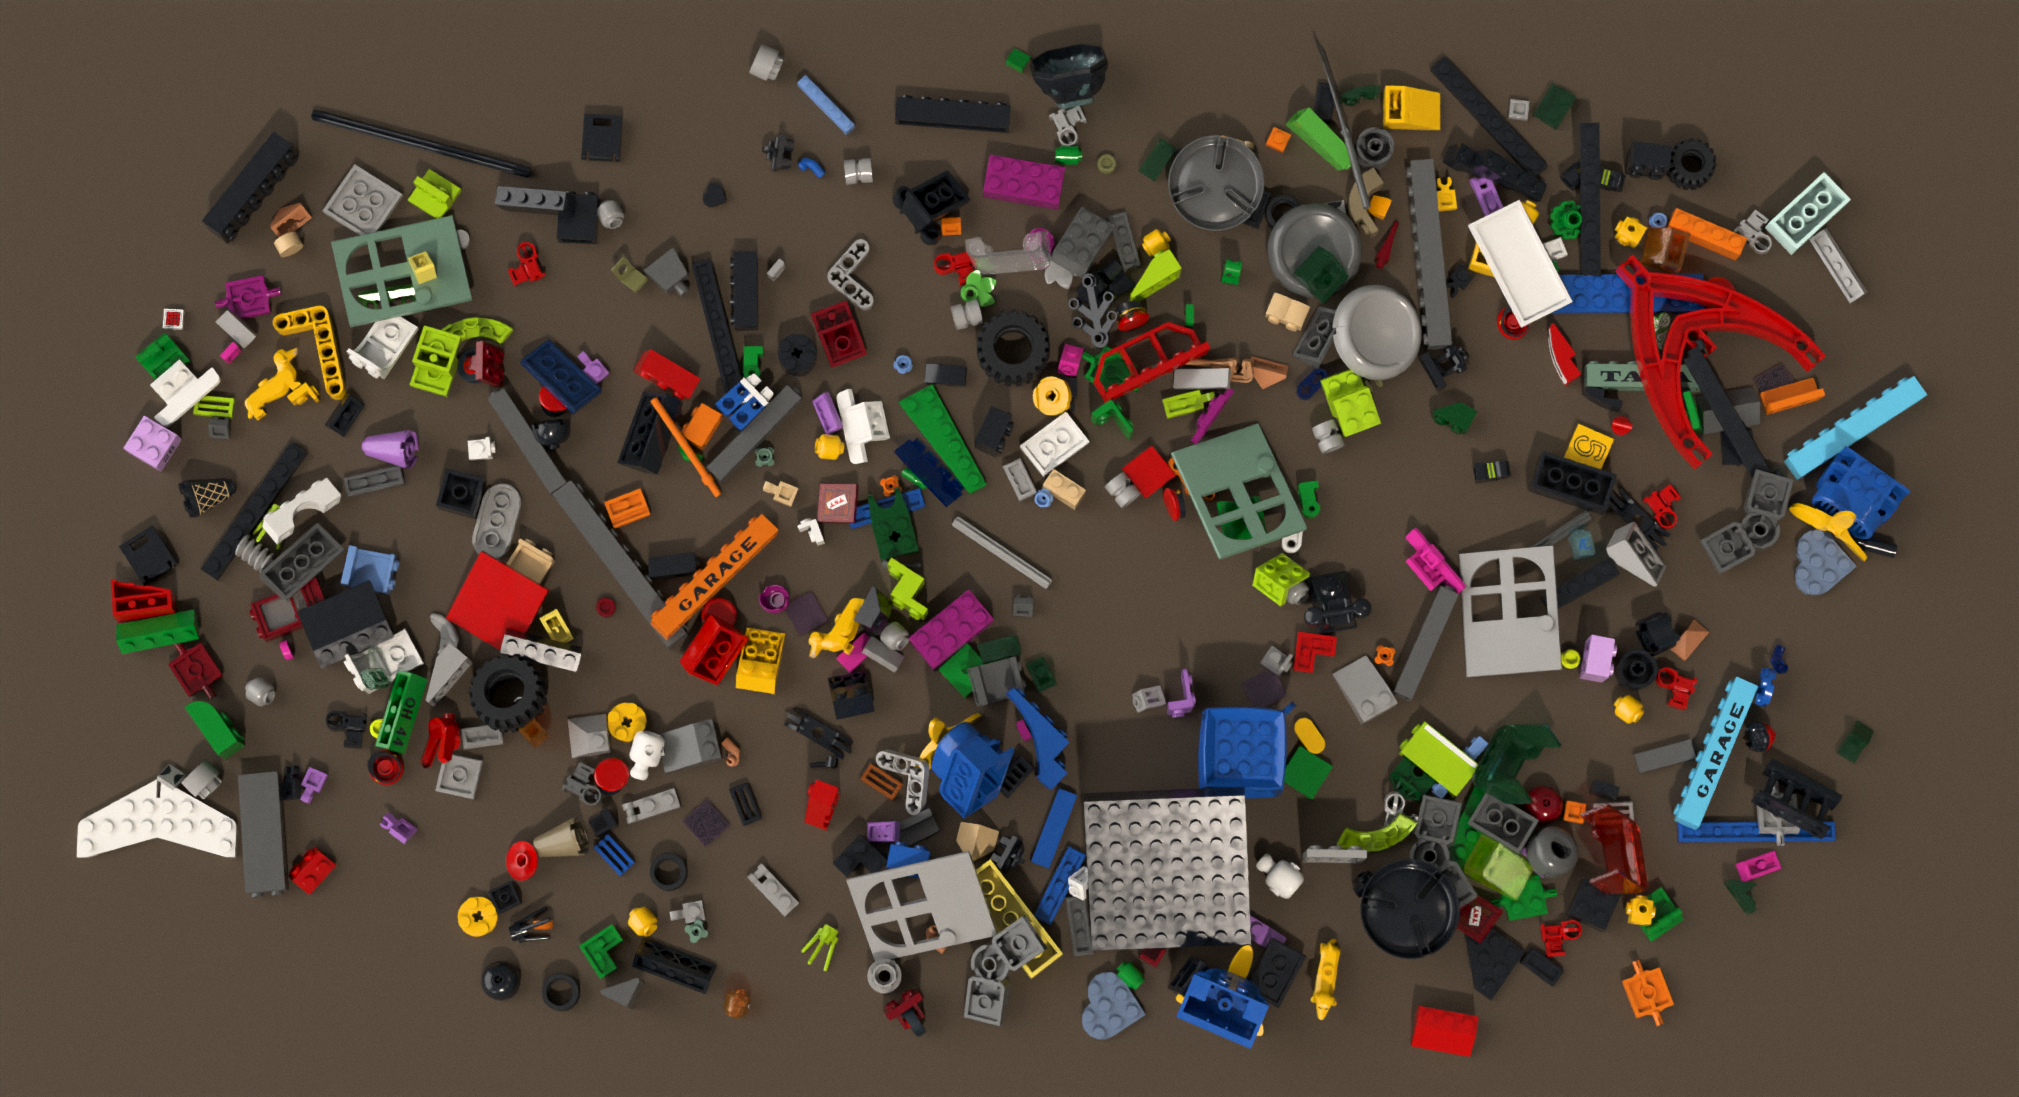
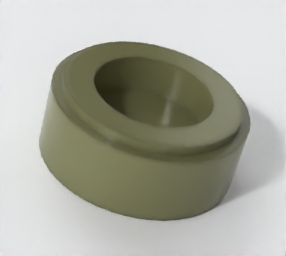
M1109 154L1102 155L1098 159L1097 168L1102 174H1111L1116 169V160Z

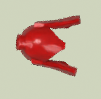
M445 713L443 717H433L429 721V738L420 761L424 769L432 766L438 747V760L443 764L452 760L453 750L459 749L461 731L459 724L455 720V714Z

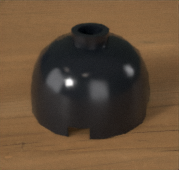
M562 419L541 421V424L536 426V423L531 424L536 441L543 446H548V449L560 448V444L566 442L571 433L570 419H566L565 422Z
M496 961L485 968L481 976V985L488 997L494 1000L505 1001L518 993L521 976L519 970L513 964L506 961Z

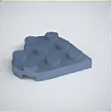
M1822 530L1809 531L1797 541L1796 555L1800 564L1795 570V583L1798 589L1806 595L1820 596L1857 567L1834 540L1826 537Z
M1103 972L1091 980L1088 986L1090 1004L1082 1014L1083 1028L1090 1037L1097 1040L1108 1039L1146 1015L1127 985L1113 972Z

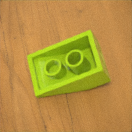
M1170 249L1165 252L1161 250L1154 255L1153 260L1131 293L1130 301L1140 302L1180 277L1182 268Z

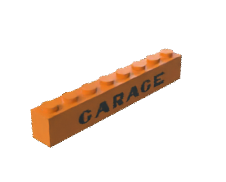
M763 514L758 518L756 516L753 517L748 523L749 527L745 530L741 529L734 536L735 540L731 544L727 542L721 548V553L717 557L714 555L706 563L708 566L705 569H699L693 575L694 579L690 583L685 582L679 588L680 592L675 597L672 595L665 602L666 606L662 610L658 608L651 615L650 624L666 640L676 633L777 536L778 529Z

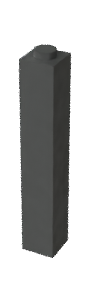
M787 385L706 467L707 471L722 484L802 403L801 393L795 387L790 388Z
M505 389L493 391L490 397L487 398L553 497L552 494L565 485L566 481L542 445L534 438L532 430Z
M1441 586L1438 589L1392 692L1393 695L1408 702L1412 700L1459 595L1455 593V589L1449 586Z

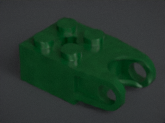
M898 487L894 488L895 502L889 508L879 507L873 495L868 494L871 526L881 562L919 552L910 515ZM892 533L900 535L897 542L890 540L889 537L892 536Z

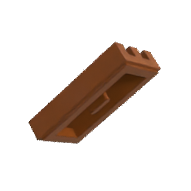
M872 763L869 764L860 778L861 781L892 801L903 786V783ZM873 769L898 786L896 788L892 787L872 774L870 770ZM868 775L893 792L892 795L866 779V776Z

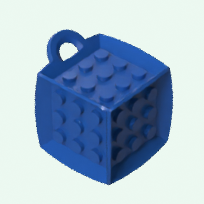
M1292 701L1282 711L1255 707L1206 708L1201 713L1202 721L1198 752L1199 789L1244 787L1245 798L1279 797L1284 790L1287 736L1285 717L1297 705Z

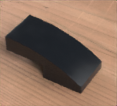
M926 364L924 383L966 386L967 367Z
M1587 386L1583 389L1582 395L1600 407L1619 412L1622 408L1623 401L1604 397V389Z

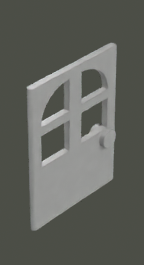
M1554 546L1459 554L1460 578L1466 585L1461 591L1466 677L1562 670ZM1514 558H1524L1536 563L1542 569L1545 581L1515 584ZM1499 559L1501 585L1471 588L1472 579L1477 570L1484 564ZM1546 590L1548 615L1518 618L1516 592ZM1502 594L1503 620L1473 622L1472 596Z
M970 851L847 879L849 890L875 961L899 958L997 935V930ZM918 874L926 898L901 904L893 879ZM884 881L892 906L867 911L865 900L868 892L873 886ZM932 913L939 937L914 942L906 918ZM897 920L905 944H894L886 941L874 930L873 925Z

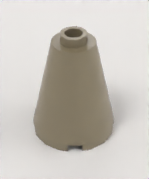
M573 817L534 838L532 845L535 847L538 857L583 856L588 854L589 847L585 848V843L589 842L583 822L577 821L579 817Z

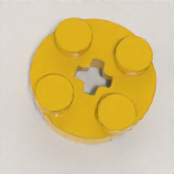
M1046 377L1035 387L1033 401L1037 409L1042 413L1055 416L1069 409L1071 390L1065 380L1057 377ZM1051 391H1054L1056 394L1054 401L1048 398L1052 393Z
M621 703L609 712L607 726L614 738L623 742H633L638 731H645L647 718L643 710L636 704ZM626 717L633 721L628 728L626 725L622 726V722H624Z
M484 897L467 899L461 905L458 912L459 926L465 933L474 937H481L492 932L498 922V912L494 904ZM478 911H481V916H483V919L478 920V922H475L473 914H477Z

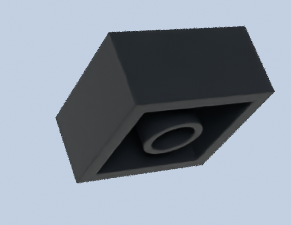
M1595 780L1592 782L1589 794L1614 801L1617 799L1620 787Z
M512 881L488 891L499 915L522 904Z

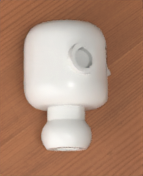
M643 730L636 733L629 754L630 759L636 762L630 771V775L633 778L646 780L649 775L648 768L658 766L661 756L665 755L663 750L665 740L662 736Z
M1264 854L1256 864L1259 871H1264L1268 874L1265 882L1270 887L1269 890L1275 893L1276 896H1281L1285 899L1290 898L1304 881L1300 868L1293 862L1289 863L1285 860H1280L1276 864L1269 854Z

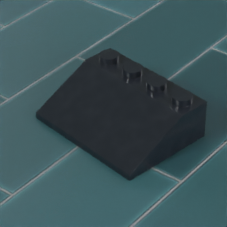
M370 580L297 611L321 669L345 659L346 654L354 655L394 638L392 626Z

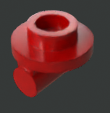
M1619 416L1613 419L1611 429L1616 435L1623 436L1631 431L1633 423H1630L1626 417Z

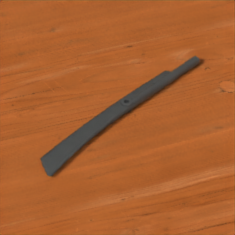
M1314 37L1342 128L1341 134L1344 137L1363 209L1366 210L1371 208L1353 145L1352 130L1348 126L1326 52Z

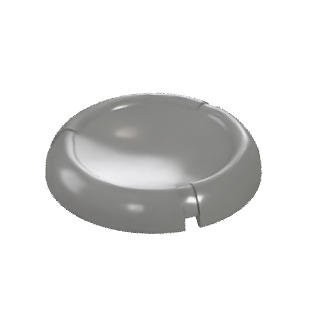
M1367 285L1357 288L1344 297L1335 312L1333 328H1336V334L1333 335L1336 350L1346 366L1359 376L1371 380H1387L1398 376L1414 362L1421 345L1422 331L1420 320L1410 301L1395 289L1383 285Z

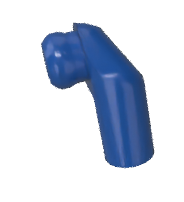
M805 157L798 163V167L802 171L809 168L818 178L826 173L816 160Z

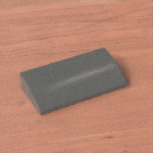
M316 523L260 572L259 577L273 592L287 602L345 550L324 528Z

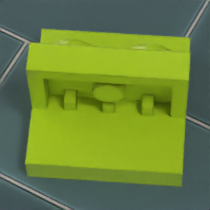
M428 169L423 178L417 176L413 183L416 188L409 197L408 202L435 219L442 218L446 215L462 190Z

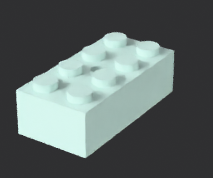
M1824 172L1774 217L1765 229L1792 255L1846 206L1851 199Z

